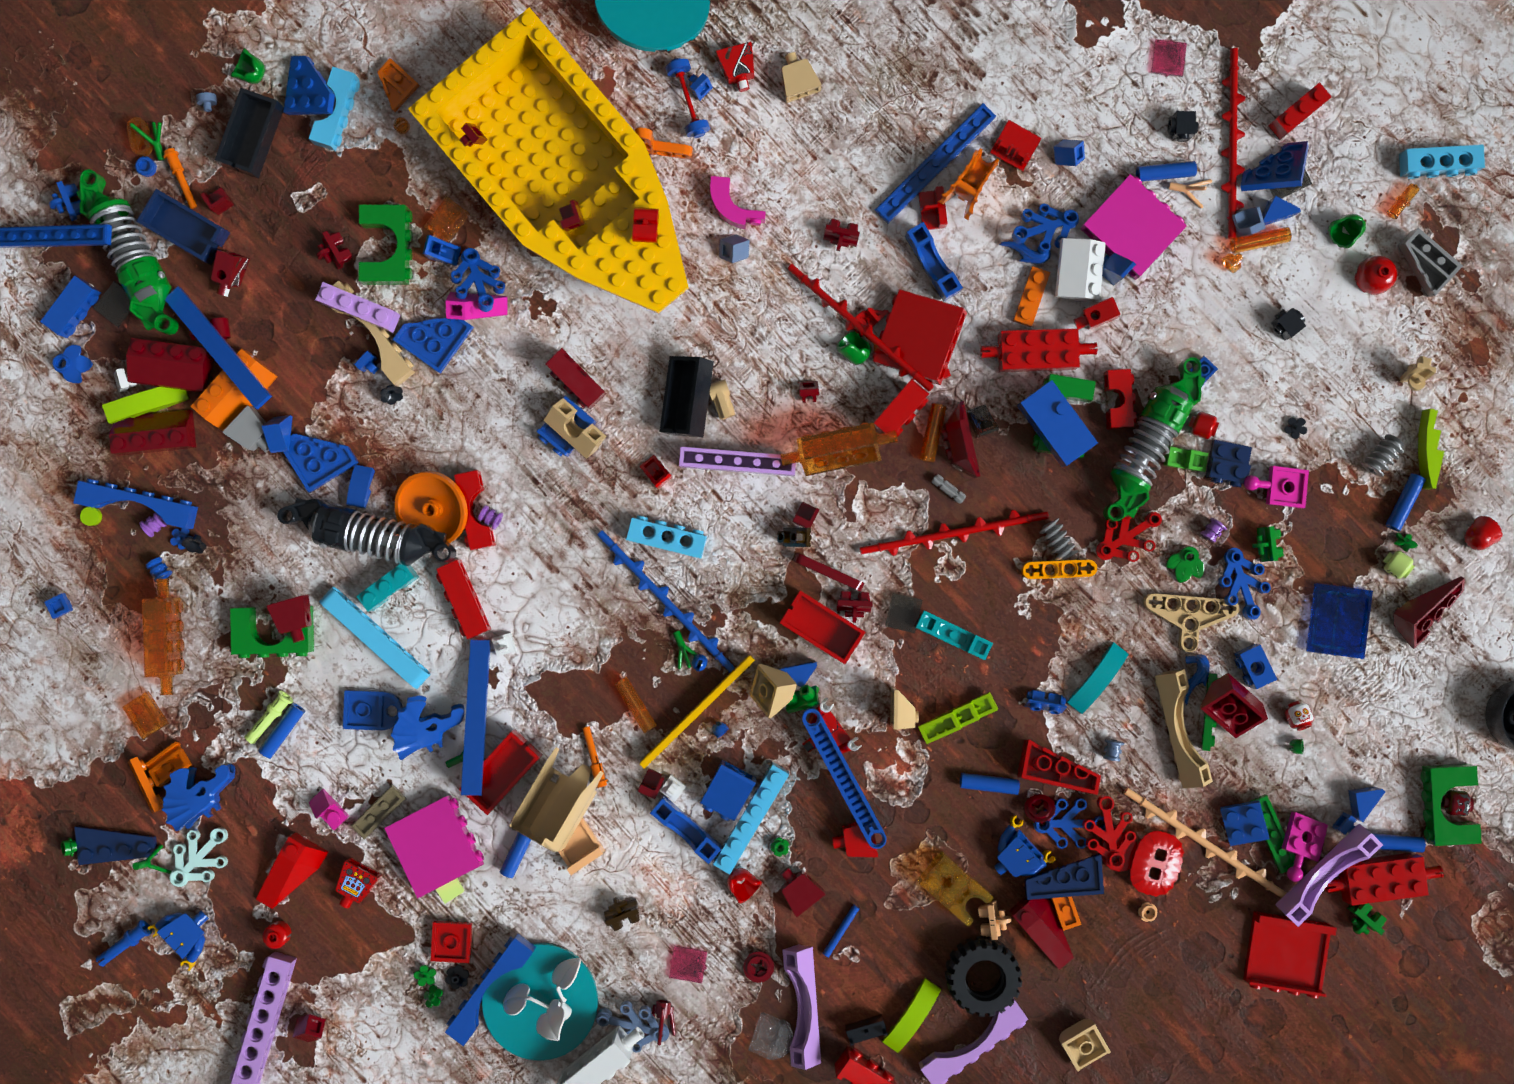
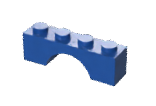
M922 222L907 231L905 235L907 242L943 302L958 294L963 287L954 272L946 266L934 244V239L925 223Z
M665 795L651 809V815L664 826L669 827L680 835L706 863L709 864L721 851L722 845Z

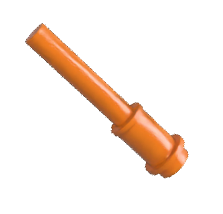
M174 148L165 150L163 157L167 159L172 174L176 175L189 208H196L197 204L183 174L184 168L178 158V151Z
M590 726L582 729L592 763L590 768L593 778H595L600 771L603 773L604 771L602 762L599 763ZM604 774L596 788L607 785L608 779L605 778Z

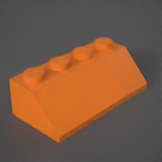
M241 348L237 353L262 385L268 389L278 376L249 351ZM222 370L190 407L205 420L224 431L247 405L251 407L253 405Z

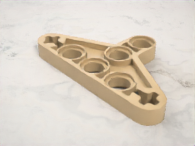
M1151 593L1146 595L1143 600L1145 608L1179 628L1178 644L1180 649L1186 652H1193L1197 649L1199 630L1234 617L1239 612L1238 603L1231 605L1233 610L1230 612L1228 610H1221L1220 606H1229L1225 603L1224 599ZM1154 597V600L1163 602L1162 605L1154 604L1152 608V604H1149V600H1152ZM1171 598L1177 601V606L1174 609H1170L1167 606V602ZM1189 600H1194L1196 603V607L1192 611L1186 607ZM1209 601L1215 604V609L1212 612H1208L1205 607ZM1188 619H1192L1195 624L1191 630L1185 627V622ZM1186 638H1191L1193 641V646L1189 649H1186L1183 644Z

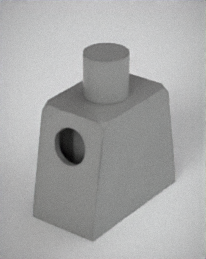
M247 405L227 426L223 433L248 450L255 451L259 447L264 452L269 451L262 425L266 422L254 407Z

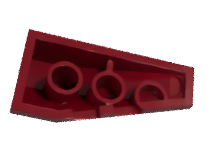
M1460 576L1407 601L1403 606L1398 607L1394 611V626L1411 648L1415 649L1431 633L1428 630L1434 622L1439 623L1444 609L1451 608L1463 593L1465 586L1464 577Z
M1024 897L1009 910L1011 915L1059 970L1074 958L1049 898L1027 900Z

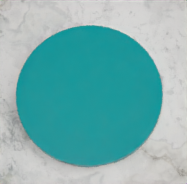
M594 0L600 22L610 31L614 38L629 47L649 52L666 49L667 51L682 47L688 41L694 40L703 30L710 9V0Z
M533 943L536 949L522 968L503 974L487 988L482 998V1008L490 1033L503 1048L521 1058L544 1061L566 1055L578 1047L587 1037L597 1015L598 991L591 971L581 961L579 971L572 985L566 990L560 988L563 996L567 999L565 1003L571 1007L572 1013L563 1023L559 1041L546 1039L536 1030L538 1018L542 1014L547 1013V1008L526 1000V1006L519 1014H507L503 1008V1001L508 991L517 984L528 985L530 987L528 996L547 1005H550L554 999H560L556 990L557 985L552 982V974L561 962L579 958L568 949L555 946V944Z

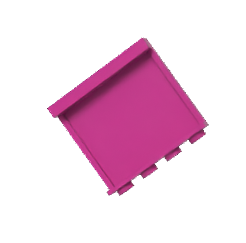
M1130 174L1084 223L1080 230L1092 240L1105 242V253L1111 256L1113 253H1116L1133 261L1136 265L1128 274L1136 280L1187 225L1182 217L1170 211V207L1165 202L1159 201L1152 190L1146 189L1138 177Z
M451 795L384 828L417 899L484 865V856L480 850H477L474 844L476 843L475 837L472 832L469 833L466 827L467 820L464 815L460 814L458 801L455 797L452 798Z

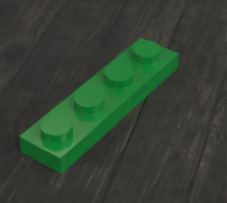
M1209 673L1206 693L1212 682L1219 679L1216 673ZM1205 712L1201 749L1203 751H1210V748L1215 745V735H1212V728H1216L1217 722Z
M1264 794L1251 801L1260 800L1270 838L1265 840L1279 873L1283 874L1293 866L1295 855L1281 849L1285 833L1268 795Z

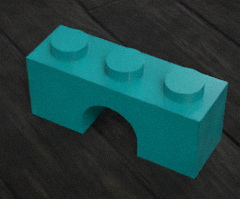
M399 564L356 597L367 612L374 611L387 602L388 598L395 592L406 588L418 579L419 575L411 565L404 566Z

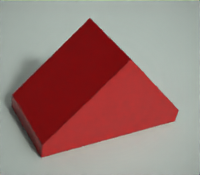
M652 455L639 466L657 489L673 478L655 455Z

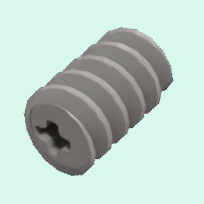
M1386 434L1385 439L1380 441V445H1377L1375 451H1372L1370 457H1366L1365 463H1362V466L1374 475L1383 477L1384 473L1381 470H1389L1386 464L1394 465L1391 458L1399 459L1396 452L1404 453V450L1401 448L1404 446L1403 442L1391 434Z
M1059 518L1044 525L1039 534L1046 533L1043 541L1050 540L1047 547H1054L1051 554L1058 553L1055 561L1065 560L1078 552V550H1072L1075 547L1074 543L1068 544L1071 538L1064 537L1067 531H1060L1063 524H1056Z

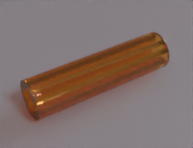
M1289 227L1232 238L1230 239V250L1235 254L1287 243L1292 238L1291 230Z
M936 403L931 404L919 460L930 463L935 462L947 406Z
M626 676L616 682L614 686L643 733L657 726L628 677Z

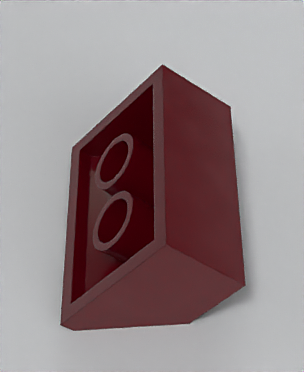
M1229 673L1212 682L1200 705V708L1234 738H1238L1268 719L1263 703Z

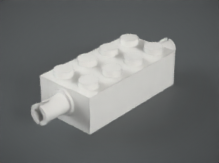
M620 1025L566 1067L561 1072L557 1084H601L604 1080H610L619 1068L623 1069L630 1063L633 1046L644 1038L643 1031L636 1027L627 1034Z

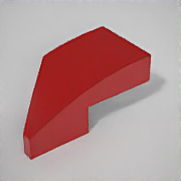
M867 308V310L861 311L855 318L864 326L871 324L873 328L889 311ZM856 328L853 329L860 337L864 336Z

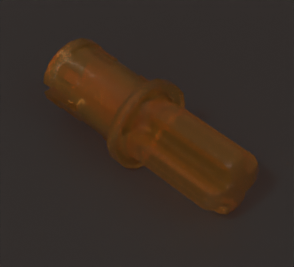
M1409 184L1404 192L1396 197L1395 203L1386 212L1390 218L1397 219L1400 213L1410 206L1411 200L1419 192L1420 188L1418 185Z

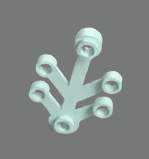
M218 827L210 833V840L198 853L197 840L200 838V832L197 829L190 830L186 835L189 844V862L185 866L183 854L186 853L187 846L184 843L174 846L175 869L170 873V882L174 886L182 887L188 881L209 882L214 879L215 874L210 869L202 873H190L194 867L223 868L228 864V859L225 856L203 859L216 844L226 841L228 832L225 828ZM192 832L196 834L195 839L191 837ZM218 832L223 833V838L218 836ZM178 846L182 847V853L178 851ZM219 859L223 860V865L219 864ZM179 873L183 876L182 880L178 878ZM206 873L210 874V879L205 877Z

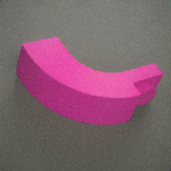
M711 176L710 191L712 203L716 212L725 222L740 229L746 228V222H750V225L755 226L765 223L766 211L741 209L732 202L729 195L730 177Z

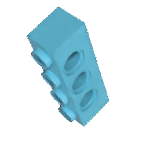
M1484 145L1406 149L1399 154L1400 177L1408 176V179H1416L1427 175V178L1438 177L1442 174H1446V177L1457 176L1460 173H1465V176L1476 175L1478 171L1485 168ZM1420 161H1423V162H1424L1425 167H1423V166L1421 165V162H1420Z
M637 515L636 519L631 518L626 540L702 559L707 536L703 535V531L693 529L692 532L685 531L683 526L674 524V528L666 526L667 522L659 520L651 523L647 522V517ZM648 526L654 529V534L651 537L644 535V529ZM665 531H670L673 535L672 540L669 542H665L662 539ZM683 536L691 538V544L687 547L681 544Z

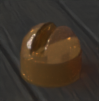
M399 117L394 120V129L399 134H405L409 131L410 124L405 118Z

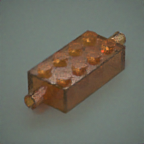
M874 422L862 423L859 426L842 427L835 431H823L820 434L804 435L801 438H796L798 444L797 451L780 455L783 466L800 462L805 476L882 461L879 449L881 445L897 443L898 439L896 430L878 434L875 430Z
M156 579L157 597L155 599H142L145 677L160 678V695H173L172 677L183 674L185 669V660L183 659L185 644L184 640H182L184 623L181 620L183 603L181 597L172 598L169 595V579Z

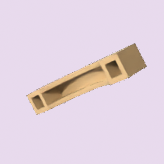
M337 281L332 285L351 294L354 293V290L348 283L343 284ZM333 309L337 313L356 318L369 329L380 351L381 370L394 385H401L415 373L412 368L414 364L408 357L404 358L400 354L402 349L396 342L392 344L388 339L390 335L386 330L380 329L350 314Z
M1185 669L1162 672L1155 676V683L1160 694V704L1163 707L1165 724L1170 735L1169 741L1173 747L1174 761L1179 772V780L1182 788L1204 787L1213 781L1208 763L1193 747L1185 729L1183 707L1189 690Z

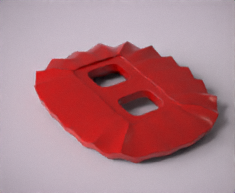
M1152 831L1144 835L1138 843L1130 868V880L1139 892L1157 897L1159 895H1166L1169 890L1173 889L1174 882L1178 879V874L1181 871L1182 856L1184 854L1182 843L1176 836L1167 832ZM1157 849L1166 851L1163 861L1154 858ZM1151 867L1160 869L1158 879L1149 878L1148 875Z

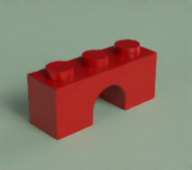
M1319 82L1272 121L1268 127L1281 140L1332 96Z
M1131 369L1107 370L1103 373L1104 392L1113 391L1120 397V404L1117 408L1106 410L1107 429L1132 428L1137 421L1136 412H1133V404L1136 401L1135 393H1132L1134 374H1131Z

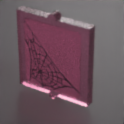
M1156 39L1151 73L1165 75V77H1183L1187 43L1175 42L1172 39L1170 41Z
M674 946L673 957L670 960L669 978L702 983L704 970L707 969L705 963L708 951Z

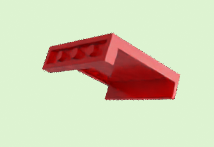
M899 289L898 294H895L893 297V308L886 316L887 324L885 329L881 331L879 339L890 348L899 345L901 347L900 357L916 371H920L923 377L931 380L934 384L941 385L967 312L962 307ZM882 351L879 353L873 352V362L877 366L883 365L899 370V365Z
M1254 911L1243 980L1255 989L1267 987L1274 992L1285 990L1292 995L1304 993L1306 996L1316 999L1319 996L1326 997L1327 994L1322 991L1329 942L1331 935L1336 936L1337 928L1330 923L1307 919L1298 927L1287 916Z

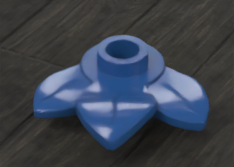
M78 345L68 346L63 354L57 355L52 362L54 369L62 373L65 380L77 384L82 382L81 373L88 371L93 365L89 358L80 355L81 346ZM66 361V365L62 367V362Z

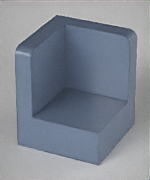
M1259 206L1248 208L1232 215L1238 237L1252 235L1265 229Z
M737 234L720 239L719 258L730 263L747 259L749 257L750 240Z

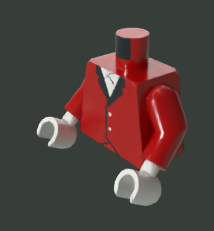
M825 698L815 709L820 712L841 753L857 751L862 747V745L856 746L854 743L858 740V737L850 739L849 735L830 711L834 704L827 706L825 703L828 698ZM811 713L808 723H815L817 715ZM811 737L802 743L808 753L816 748Z

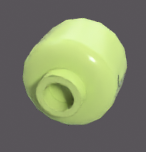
M1396 551L1394 554L1389 552L1383 560L1386 563L1384 570L1397 579L1406 578L1415 567L1412 565L1413 559L1401 551Z

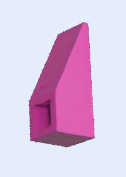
M450 292L445 300L446 319L470 320L507 315L508 298L507 296L490 295L494 299L493 308L489 312H483L478 307V294L467 293L465 299H459L456 297L455 292Z

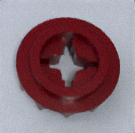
M1033 795L1024 805L1027 818L1031 819L1034 823L1040 822L1043 824V822L1050 821L1055 816V803L1046 795ZM1043 804L1044 811L1037 814L1036 808H1040Z
M758 951L749 954L744 960V973L753 982L761 983L767 981L774 972V963L771 956L765 952ZM762 960L764 968L759 969L756 974V967L753 964H758Z

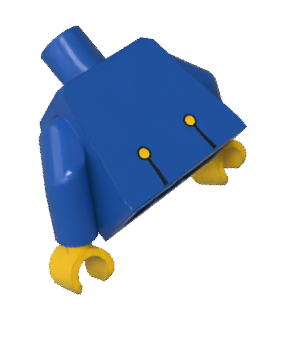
M1014 815L1010 819L1011 825L1007 826L1000 837L997 846L999 851L997 858L1000 862L995 865V869L1000 875L1009 871L1014 877L1020 875L1035 876L1046 867L1047 862L1053 863L1055 857L1051 856L1047 859L1051 851L1045 850L1041 854L1020 829L1016 831V827L1023 825V820H1020L1019 824L1016 825L1014 820L1017 815Z
M199 911L193 918L187 913L177 912L165 915L158 922L149 926L148 930L154 928L155 934L152 937L159 934L184 959L180 966L188 963L189 969L187 971H190L202 953L206 940L205 932L200 926L209 918L202 911Z

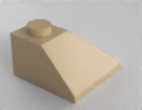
M758 664L750 696L768 718H772L793 699L797 683L787 672Z
M891 687L890 726L893 729L915 728V723L919 722V712L915 711V707L899 690Z

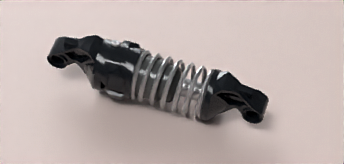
M296 498L295 504L285 506L277 513L278 520L283 524L296 525L303 522L309 530L313 542L321 548L330 547L346 552L351 551L352 553L358 550L361 555L367 552L369 557L376 554L377 558L381 559L385 556L387 561L392 560L394 557L396 563L404 566L412 565L429 552L440 562H451L456 558V549L446 540L447 534L438 532L429 525L412 523L406 525L403 521L397 523L394 519L388 521L386 517L379 518L377 515L362 514L360 511L345 508L340 504H329L320 499L304 500ZM289 512L292 513V518L290 520L287 519V514ZM390 523H394V524H395V526L393 527L392 530H391ZM400 525L404 526L401 532L399 531ZM389 548H392L393 551H392V554H391L390 557H389V556H388ZM445 548H447L449 552L447 558H443L442 551Z

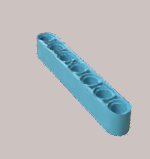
M332 586L319 602L412 687L418 689L431 675L421 663L340 590Z

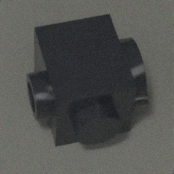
M1176 111L1173 116L1169 117L1167 131L1171 135V139H1177L1178 142H1187L1198 132L1196 111Z
M1294 308L1287 311L1282 309L1274 316L1276 319L1271 322L1274 332L1284 340L1292 338L1306 327L1303 314Z

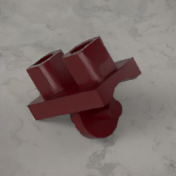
M831 219L829 224H826L823 240L837 245L836 251H840L841 246L847 248L849 245L856 247L860 234L858 232V225L849 223L847 229L840 227L839 220Z
M328 231L323 232L322 242L324 245H318L320 251L316 254L319 260L325 259L326 263H330L333 260L337 269H342L344 263L352 259V254L348 248L338 251L336 246L343 244V238L339 232L331 234Z
M841 591L840 598L837 601V611H845V617H852V623H856L857 617L864 618V612L871 613V608L873 607V601H870L869 592H859L858 601L851 600V592Z

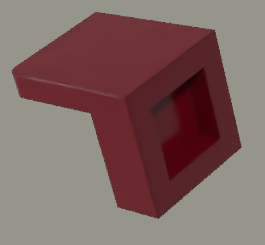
M222 187L209 196L204 192L200 194L210 210L218 215L234 205Z
M574 199L570 200L569 205L559 209L563 219L560 221L562 229L570 231L585 225L579 204Z
M802 502L792 522L803 528H811L820 509Z
M649 768L638 792L655 799L666 775Z
M311 1014L297 1018L293 1038L306 1042L321 1039L326 1019Z

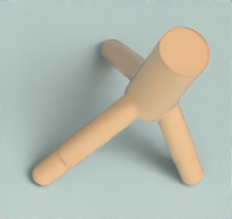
M1209 179L1189 185L1170 182L1169 190L1184 192L1199 208H1203V205L1188 190H1206L1207 187L1202 185L1209 184L1212 180Z

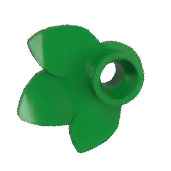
M1186 546L1180 553L1172 554L1166 563L1167 568L1175 569V577L1179 583L1187 581L1192 575L1201 578L1204 573V563L1199 559L1198 550L1192 546ZM1192 553V558L1187 559V555Z

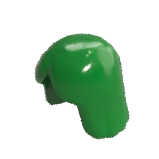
M243 48L238 64L231 73V77L250 84H257L264 77L265 65L259 58L251 54L246 48Z
M1346 214L1340 219L1331 222L1328 232L1330 238L1338 247L1346 249L1352 247L1357 239L1363 235L1366 230V223L1360 215ZM1343 227L1350 235L1342 232Z
M852 331L842 337L836 347L837 351L854 365L865 362L871 353L870 344L862 339L856 331Z

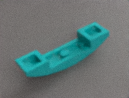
M923 610L915 627L983 660H986L993 645L992 642Z
M1112 642L1102 655L1101 661L1080 688L1077 687L1067 700V703L1083 714L1109 685L1129 654Z

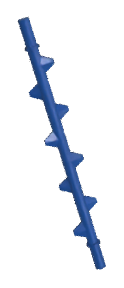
M603 530L597 534L610 548V551L615 553L614 565L625 564L640 579L638 589L640 591L649 589L665 605L663 615L665 617L674 615L690 631L688 641L694 642L699 640L715 657V660L717 659L730 673L735 667L722 654L723 652L717 649L719 639L717 637L707 639L692 623L694 613L683 614L667 597L669 588L667 586L658 588L642 571L644 567L643 560L633 562Z

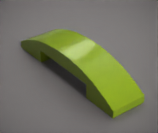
M924 978L915 991L914 998L895 1026H891L887 1032L888 1035L883 1038L882 1042L898 1053L912 1038L928 1015L941 988L927 978Z

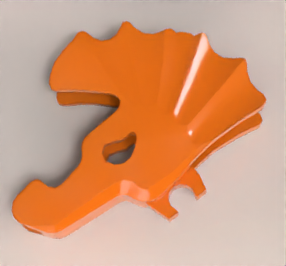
M981 148L974 152L964 172L954 184H951L950 189L942 194V199L938 201L944 204L956 194L959 195L958 198L962 201L967 200L964 218L968 221L969 216L973 214L974 204L978 202L977 198L982 191L983 185L999 161L998 158L991 163L984 161L981 157L983 150Z

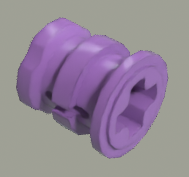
M485 505L478 516V520L484 521V524L488 526L492 525V529L495 530L503 518V513L498 514L496 510H490Z
M156 512L153 514V517L149 516L146 518V522H139L142 530L149 537H153L154 532H159L161 527L167 526L165 521Z
M1210 518L1211 523L1207 524L1205 531H1202L1200 534L1210 542L1215 543L1216 538L1221 536V531H1226L1227 528L1218 520Z

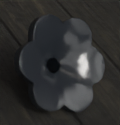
M388 385L380 391V400L383 403L393 405L403 399V390L401 387Z
M194 535L193 538L187 536L181 543L183 547H186L187 551L202 554L207 547L199 535Z
M456 965L447 970L448 976L445 981L453 989H459L468 984L469 972L462 965Z

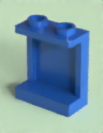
M567 396L564 397L577 410L574 420L578 427L586 429L591 424L595 425L597 423ZM546 422L540 429L536 430L540 434L538 438L546 445L548 442L554 446L552 450L560 457L563 454L568 457L575 449Z

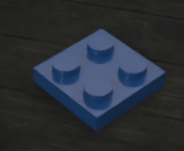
M1260 800L1220 807L1230 846L1270 839Z

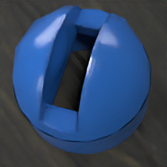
M702 654L695 655L692 660L693 669L696 671L704 670L708 663L707 658ZM699 660L702 661L701 666L697 665Z
M716 722L712 727V732L717 738H720L729 730L728 726L723 722Z

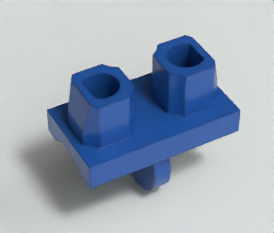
M62 181L56 182L62 198H59L56 193L52 194L53 200L49 202L50 208L57 209L58 213H64L63 207L66 206L71 221L77 220L76 215L81 214V200L70 202L69 199L78 196L75 183L64 185Z

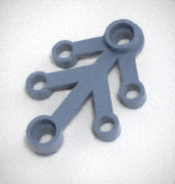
M623 1001L620 1011L622 1014L627 1015L631 1021L613 1017L612 1012L607 1008H602L597 1013L596 1022L600 1026L604 1027L609 1024L614 1026L620 1025L622 1028L629 1029L625 1031L627 1034L636 1027H639L643 1033L647 1034L636 1043L639 1047L633 1046L632 1051L635 1053L640 1052L642 1046L652 1041H658L659 1023L652 1015L649 1006H642L638 1017L632 1008V1003L630 1001ZM640 1018L647 1020L650 1026L643 1024ZM664 1023L661 1042L666 1041L669 1037V1029Z

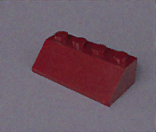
M131 338L126 353L127 380L129 383L203 393L208 384L214 358L202 347Z
M193 410L144 414L113 423L109 433L111 454L121 456L196 448Z

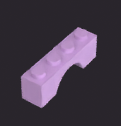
M322 282L315 299L325 306L360 318L394 333L401 316L391 309Z

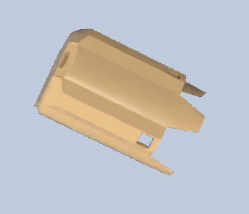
M557 747L545 762L510 821L509 826L554 853L566 847L597 793L595 789L604 774L600 771L587 787L591 768L582 764L570 777L560 773L552 767L559 751ZM554 773L559 776L556 783L551 781Z

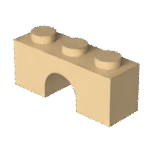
M562 398L552 406L543 421L587 459L599 448L606 435L593 424L586 429L578 427L574 420L577 410Z

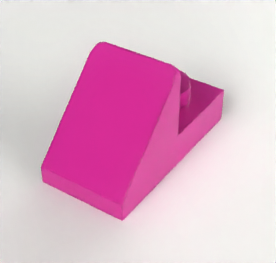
M324 788L309 801L315 818L321 817L333 830H336L350 816Z

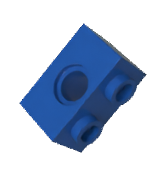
M1252 644L1234 653L1236 657L1234 659L1235 664L1242 670L1244 674L1243 680L1248 687L1259 689L1278 680L1260 644ZM1255 662L1257 669L1252 672L1251 664Z

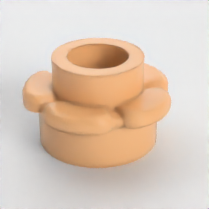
M1146 902L1138 909V914L1145 922L1153 921L1157 917V908L1154 904Z

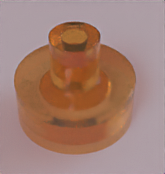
M1228 253L1222 258V262L1231 273H1235L1241 268L1240 261L1243 259V256L1240 253L1236 255Z

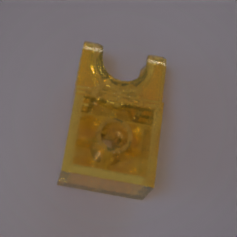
M943 851L940 852L917 879L924 889L967 926L973 923L971 915L965 909L967 901L975 897L990 903L994 899L982 885ZM944 877L946 879L949 877V881L947 883H943L942 879Z

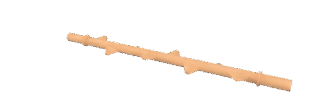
M1128 787L1124 790L1123 794L1137 802L1139 806L1146 808V818L1158 816L1176 828L1175 836L1177 839L1187 835L1206 848V858L1217 855L1235 867L1236 878L1240 879L1247 875L1264 886L1267 891L1270 890L1280 898L1287 894V892L1276 886L1272 881L1266 879V869L1262 868L1256 872L1237 860V850L1225 852L1208 841L1204 828L1194 832L1176 820L1177 811L1175 809L1164 812Z

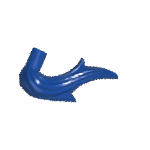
M1004 241L999 244L1019 252L1023 257L1019 260L1020 262L1042 264L1048 261L1051 256L1050 250L1046 254H1041L1039 251L1029 249L1024 243L1017 244L1013 241Z
M1202 654L1185 656L1186 664H1197L1196 673L1188 680L1189 690L1185 697L1186 705L1194 688L1201 683L1204 686L1207 684L1210 662Z

